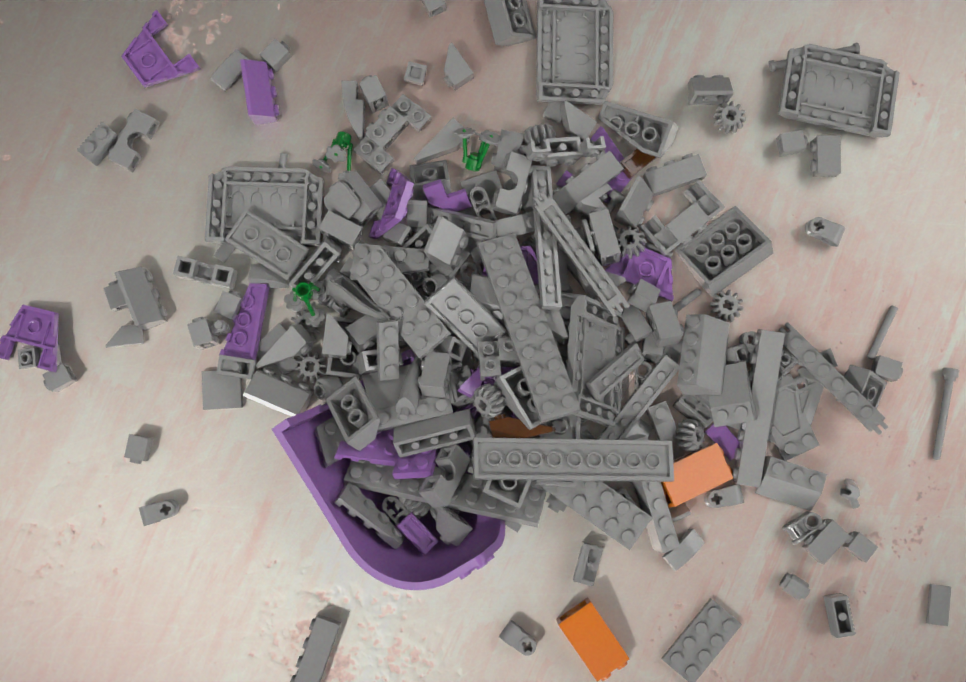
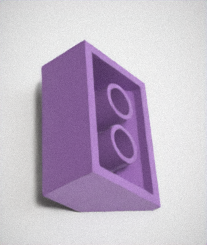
M241 59L248 116L255 125L278 122L277 116L280 115L278 104H275L274 98L277 97L275 86H272L271 79H274L273 69L269 68L267 62Z

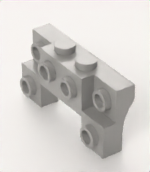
M404 94L392 107L384 108L379 113V119L375 123L369 124L366 128V136L353 149L354 153L381 175L384 173V169L394 162V158L386 150L405 130L408 124L420 133L423 125L432 119L431 115L418 104L413 103Z
M580 136L543 139L538 146H535L534 141H530L527 146L521 145L519 153L526 156L527 160L539 161L540 165L553 167L558 164H565L570 166L574 165L580 157H597L606 146L604 136H600L597 141L585 138L582 143L580 142Z
M700 180L683 193L692 205L666 226L654 215L639 228L664 257L681 243L686 245L693 239L692 234L696 231L701 233L708 227L706 223L725 208Z
M509 335L498 338V341L477 343L480 381H483L485 377L495 376L497 380L501 376L500 367L520 366Z

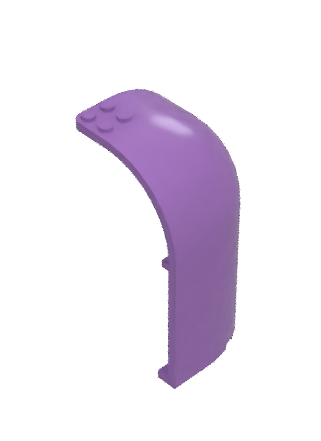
M412 349L401 353L402 366L411 365L414 360L415 354ZM362 379V380L360 381V383H361L362 387L364 388V383H363V379ZM327 403L289 417L272 428L278 441L350 557L375 579L400 589H433L445 585L458 577L462 580L470 575L473 570L481 569L494 558L493 554L502 546L505 538V520L461 511L458 515L463 517L473 529L457 547L451 543L447 545L440 539L441 534L436 530V520L429 510L419 521L439 541L425 555L406 536L401 546L397 549L393 548L377 536L374 528L368 529L364 526L360 517L357 515L352 517L348 514L347 507L343 504L339 507L334 503L345 486L344 478L351 459L342 458L327 468L324 467V458L319 449V441L316 438L315 429L320 424L334 417ZM469 441L457 443L469 457L471 450H473ZM467 470L464 472V473L472 474V475H473V473H470V472H468ZM359 488L361 493L367 499H370L381 513H384L382 504L387 497L398 499V496ZM387 502L388 506L386 509H392L395 512L393 517L396 518L397 514L402 512V510L399 509L397 512L394 508L395 503ZM405 515L399 517V523L406 517Z

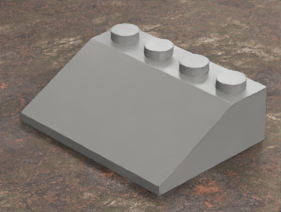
M736 206L710 223L701 233H696L692 236L693 239L686 245L682 243L675 248V252L711 297L773 254L772 241Z
M410 365L399 367V379L380 381L378 379V372L362 375L365 392L380 419L377 432L453 413L448 390L446 397L443 398L422 396L420 389L416 415L408 414V418L402 420L400 413H396V405Z

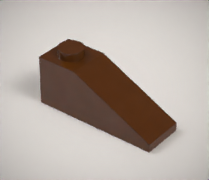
M506 414L495 416V420L489 421L493 438H528L556 431L555 427L540 424L529 430L519 418L506 417Z

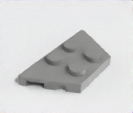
M334 417L320 424L315 429L316 438L319 441V449L323 454L325 468L339 460L334 458L340 441L346 442Z

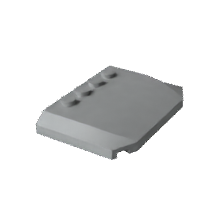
M537 0V102L562 103L567 100L571 104L603 105L613 86V10L611 6L608 5L606 0Z
M813 44L804 45L796 49L791 48L787 54L778 114L787 119L875 138L889 137L892 130L900 72L897 70L894 72L887 66L888 63L877 58Z
M228 166L223 171L210 174L208 180L205 241L215 244H229L224 239L246 208L305 247L318 246L321 243V233L318 228L322 222L323 178L317 177L306 169ZM276 193H279L278 199L276 201Z
M582 295L578 296L571 306L569 342L567 344L568 358L566 370L581 409L580 412L573 415L612 427L616 424L613 422L615 414H619L621 410L622 381L600 400L593 399L586 383L624 350L625 331L624 327L620 328L618 319L622 315L614 310L617 316L613 318L602 303Z

